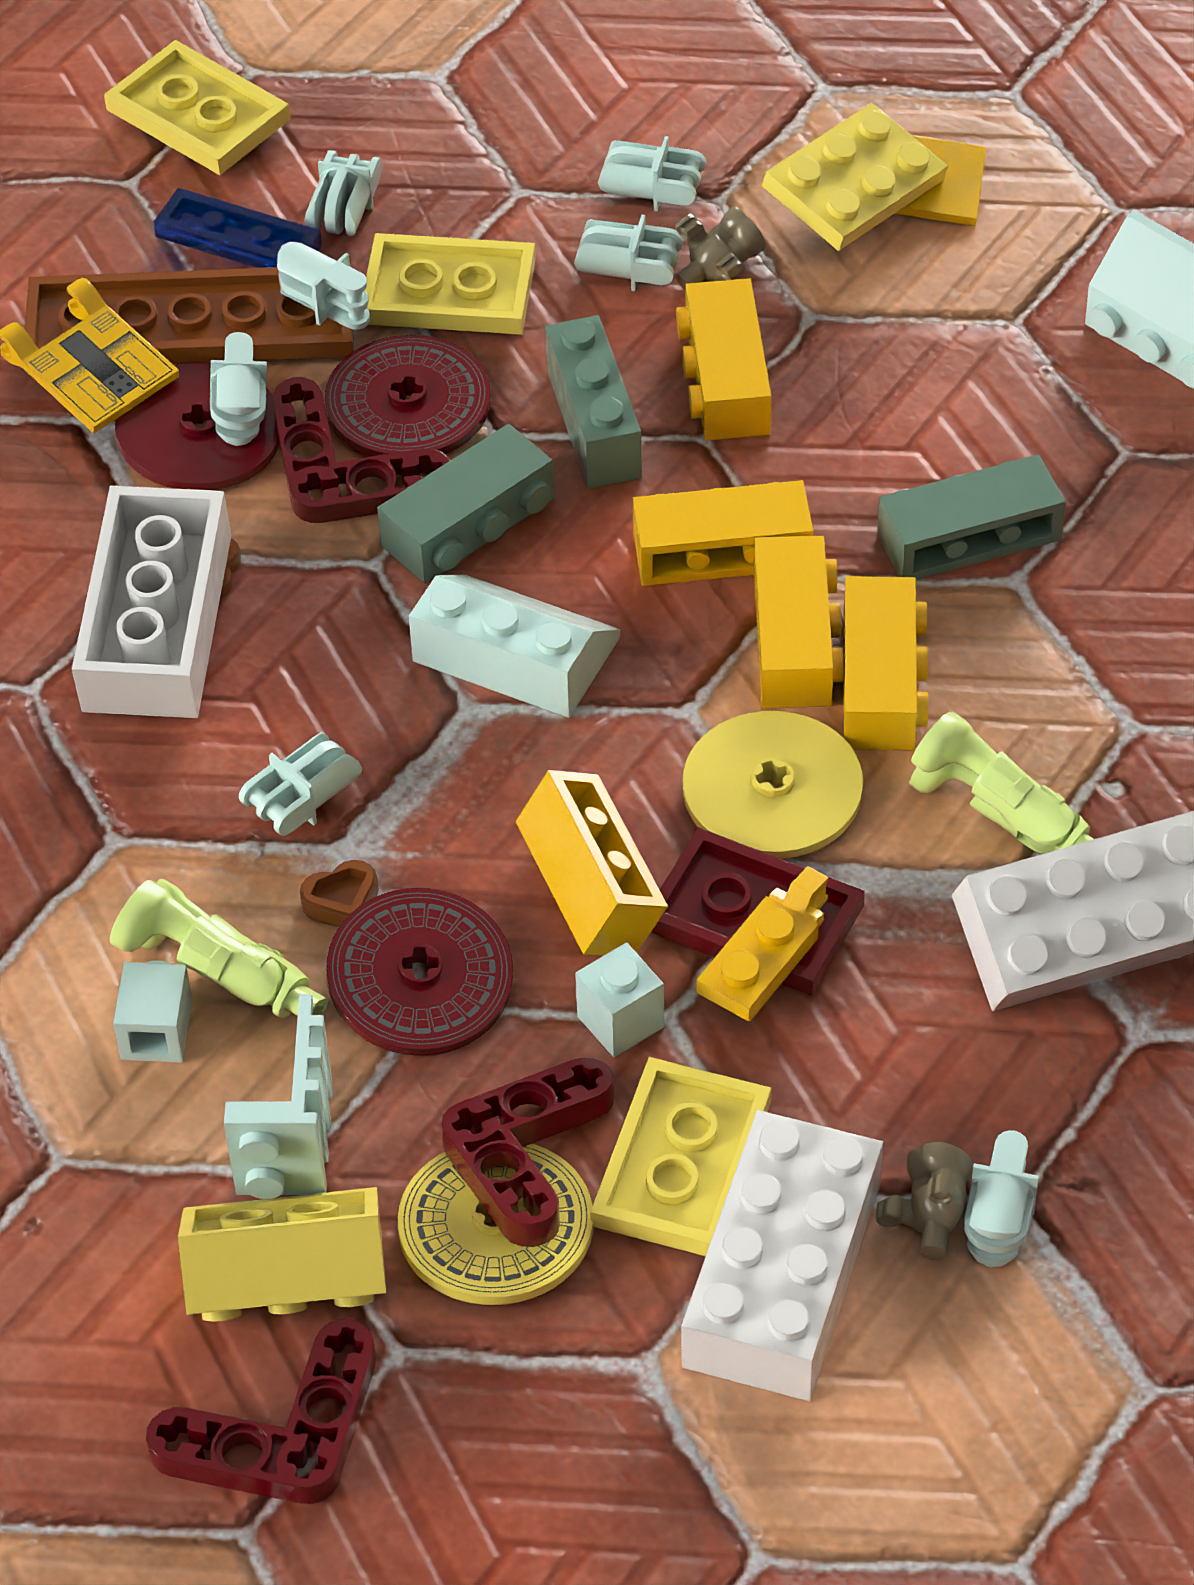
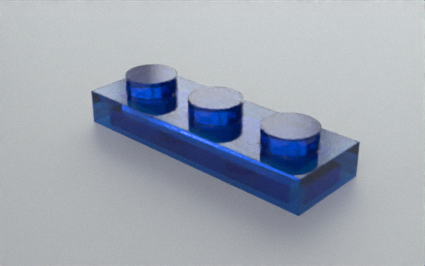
M177 188L153 221L157 238L256 268L277 267L278 252L282 245L289 242L302 243L316 251H319L322 247L321 230L181 188Z

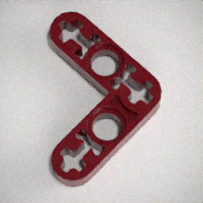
M293 377L284 380L273 392L274 416L291 506L295 515L303 521L324 523L378 514L377 507L421 480L422 476L420 473H432L450 461L441 451L422 448L336 462L323 393L319 385L313 380L304 377ZM303 401L306 421L296 423L292 402ZM304 441H312L322 447L321 452L311 458L298 457L292 450L297 444ZM396 475H402L404 487L397 488ZM368 477H377L387 483L386 488L377 494L362 493L356 486L361 480ZM346 483L347 496L341 497L339 484ZM320 489L323 498L312 500L309 491Z
M582 1057L573 1059L459 1102L448 1108L444 1113L441 1125L443 1148L446 1155L501 1233L511 1243L523 1247L544 1245L556 1236L560 1226L558 1196L523 1147L595 1120L608 1113L614 1101V1078L611 1068L603 1061L594 1058ZM525 1104L537 1105L544 1109L542 1113L532 1117H522L512 1112L515 1108ZM497 1166H507L516 1171L515 1175L503 1180H494L484 1175L485 1171ZM523 1198V1206L527 1211L519 1212L518 1200Z
M338 1319L329 1322L320 1329L314 1340L286 1428L186 1407H172L161 1411L151 1420L146 1432V1442L152 1464L159 1472L170 1477L300 1504H314L325 1500L334 1493L339 1484L375 1369L376 1353L371 1331L363 1323L354 1319ZM345 1344H352L356 1348V1353H349L343 1367V1380L335 1376L336 1363L334 1353H341ZM323 1398L337 1399L346 1407L341 1417L329 1423H320L313 1420L308 1415V1411L312 1404ZM179 1433L188 1434L190 1443H181L177 1451H168L166 1441H175ZM211 1437H214L211 1445V1459L205 1460L203 1449L210 1450L209 1440ZM310 1441L319 1444L317 1449L319 1469H313L308 1478H299L297 1468H304L307 1464L311 1452ZM239 1443L254 1444L262 1451L259 1460L246 1468H235L228 1465L224 1461V1456L232 1446Z

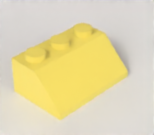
M377 1187L183 1208L178 1242L186 1315L202 1313V1319L205 1321H225L241 1316L242 1309L268 1306V1311L272 1314H290L307 1309L309 1301L334 1299V1304L339 1307H355L373 1302L374 1294L386 1293Z

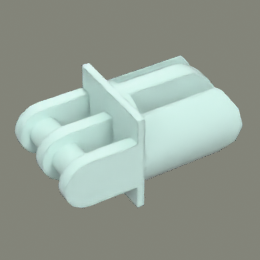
M668 136L664 137L661 147L614 140L610 144L598 185L600 190L607 193L654 200V211L657 212L661 202L690 205L694 202L696 196L695 188L700 184V173L705 168L706 158L695 150L669 147Z
M329 150L324 161H318L319 182L306 211L304 222L307 228L319 231L324 219L325 229L328 233L339 235L345 225L346 234L354 236L364 210H373L374 208L373 196L381 177L382 159L373 157L371 162L360 160L358 154L353 153L350 154L349 158L338 157L336 151Z
M641 215L639 225L590 219L586 222L574 265L578 271L583 273L631 279V291L636 290L638 282L666 285L673 280L675 273L673 267L677 265L679 259L678 251L682 248L684 239L675 229L646 225L645 215Z
M289 242L282 245L277 259L279 284L281 286L280 293L314 310L316 324L319 326L327 318L353 330H359L368 326L370 323V313L367 309L369 299L365 292L367 278L363 273L350 267L348 253H345L336 261L302 243Z
M235 332L226 337L225 360H211L210 412L211 417L216 422V432L226 443L235 446L248 444L258 435L259 423L264 419L266 410L267 362L253 361V340L248 334L242 332Z
M321 731L283 760H280L271 753L269 755L270 765L244 784L239 793V800L245 806H256L257 816L264 821H274V830L278 834L285 836L306 821H309L313 826L317 824L315 809L361 775L363 768L358 760L346 754L342 747L329 740V737Z
M1008 1130L998 1135L990 1166L975 1163L973 1165L971 1188L964 1216V1231L968 1237V1250L977 1262L987 1267L1003 1266L1017 1256L1019 1246L1026 1240L1031 1218L1035 1211L1039 1176L1024 1173L1028 1141L1023 1134L1017 1131Z

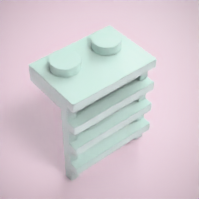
M299 994L291 1101L225 1103L224 1128L236 1195H251L259 1199H273L280 1195L326 1193L327 1182L324 1163H328L329 1159L326 1130L331 1129L328 1099L333 1098V1083L324 1015H312V994Z

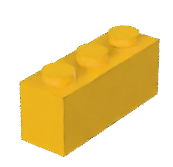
M751 278L685 284L686 306L676 307V323L679 340H689L688 346H682L685 379L695 378L696 384L688 386L691 419L701 418L704 441L771 435V390Z
M803 480L633 497V536L642 586L754 575V537L813 536V526Z
M824 536L754 537V586L761 708L831 707L833 683L844 682L843 647H832L831 638H840L841 634L840 603H829L828 594H837L836 559H826Z
M845 576L843 738L853 750L915 751L916 727L928 726V691H917V681H927L928 646H916V636H926L927 601H916V577Z
M548 770L516 820V824L583 955L604 956L626 942L637 953L668 908V905L599 776L595 774Z

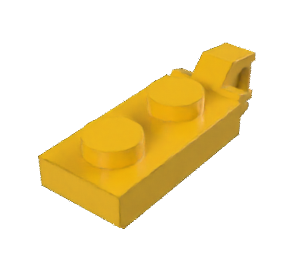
M807 866L791 883L787 893L776 888L770 893L769 897L766 896L696 979V993L748 1022L751 1021L817 941L818 928L824 920V913L819 909L828 900L826 883L829 881V877Z

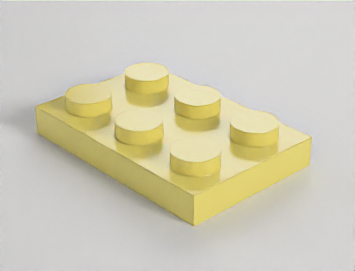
M174 40L104 94L108 111L218 175L223 174L291 120L288 103L177 40Z
M870 103L767 170L762 187L835 249L840 251L942 182L948 165L876 105Z
M375 233L366 275L367 288L365 292L369 299L367 309L370 313V323L368 325L523 335L536 259L535 243Z
M649 1057L590 1211L593 1227L706 1256L756 1111L768 1112L770 1107L771 1087Z

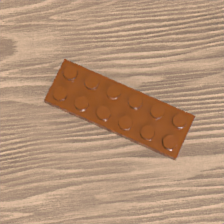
M278 267L29 277L25 330L38 349L83 321L76 318L69 311L68 302L73 297L68 294L67 287L80 278H86L96 288L107 306L172 364L211 362V360H225L226 337L235 332L246 333L252 338L253 361L346 357L354 351L353 329L347 328L329 318L319 326L316 324L314 310L280 293L281 286L279 284Z

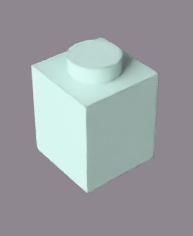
M627 942L575 972L577 1017L613 1058L665 1027L664 983Z
M159 960L147 963L124 962L113 1021L120 1060L183 1062L192 1008V995L186 964H170Z

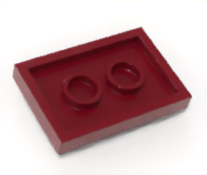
M698 827L660 888L668 908L651 933L715 958L766 896L769 897L770 893L776 888L787 893L791 883L805 868ZM830 877L826 883L828 900L819 909L824 913V920L818 928V939L781 983L813 996L864 907V890Z

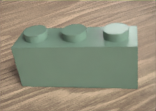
M599 315L545 325L547 373L587 488L590 489L642 478L641 429Z
M508 423L377 507L381 546L425 584L443 571L454 568L463 558L487 542L497 540L507 529L530 514L538 513L550 501L555 499L553 460Z
M1038 454L880 496L877 536L898 577H916V580L1061 541L1066 501Z

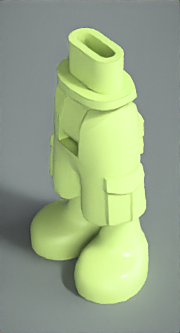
M955 712L946 713L932 726L912 756L911 762L917 766L909 781L912 787L921 793H930L937 790L948 780L956 779L963 781L973 787L971 793L975 796L970 802L972 808L1002 826L1017 840L1040 855L1094 840L1089 836L1090 826L1065 803L1066 800L1059 793H1055L1045 785L1041 786L1004 752L996 754L974 732L972 726Z
M159 879L157 883L152 880L144 882L128 899L111 930L110 944L125 952H133L140 947L153 949L160 945L166 937L181 943L176 958L178 963L186 964L187 968L213 980L224 987L230 994L255 1006L269 1004L273 1006L272 1013L280 1018H285L292 1013L298 1016L299 994H312V1015H322L328 1005L329 999L308 988V977L296 966L284 959L280 952L264 944L255 943L239 933L217 914L210 917L191 902L178 887L164 879Z

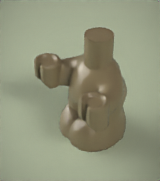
M735 206L729 209L724 214L720 223L708 233L704 230V225L694 215L688 214L675 227L679 235L688 243L691 263L675 275L676 279L684 290H686L685 284L701 283L703 280L724 281L733 279L745 269L744 261L764 251L766 246L762 233L753 221Z
M931 1142L924 1144L920 1148L913 1149L907 1156V1172L913 1181L911 1199H903L895 1194L879 1201L876 1208V1222L884 1227H895L902 1224L922 1233L920 1253L928 1259L939 1260L945 1258L949 1234L957 1227L960 1218L966 1210L968 1202L966 1187L972 1177V1158L959 1147L945 1142Z

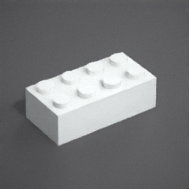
M110 486L72 666L82 712L198 718L232 535L224 491Z
M1194 811L966 876L952 894V898L992 1012L1194 953Z
M760 1110L756 1111L681 1325L682 1368L811 1401L881 1184L883 1141Z

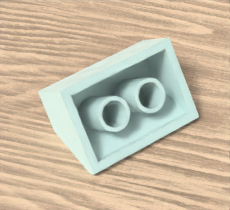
M1133 210L1124 220L1089 284L1085 324L1093 328L1100 335L1110 338L1137 354L1144 361L1154 364L1183 381L1184 384L1193 389L1194 244Z
M465 574L436 575L409 614L413 662L568 718L574 712L620 638V629Z

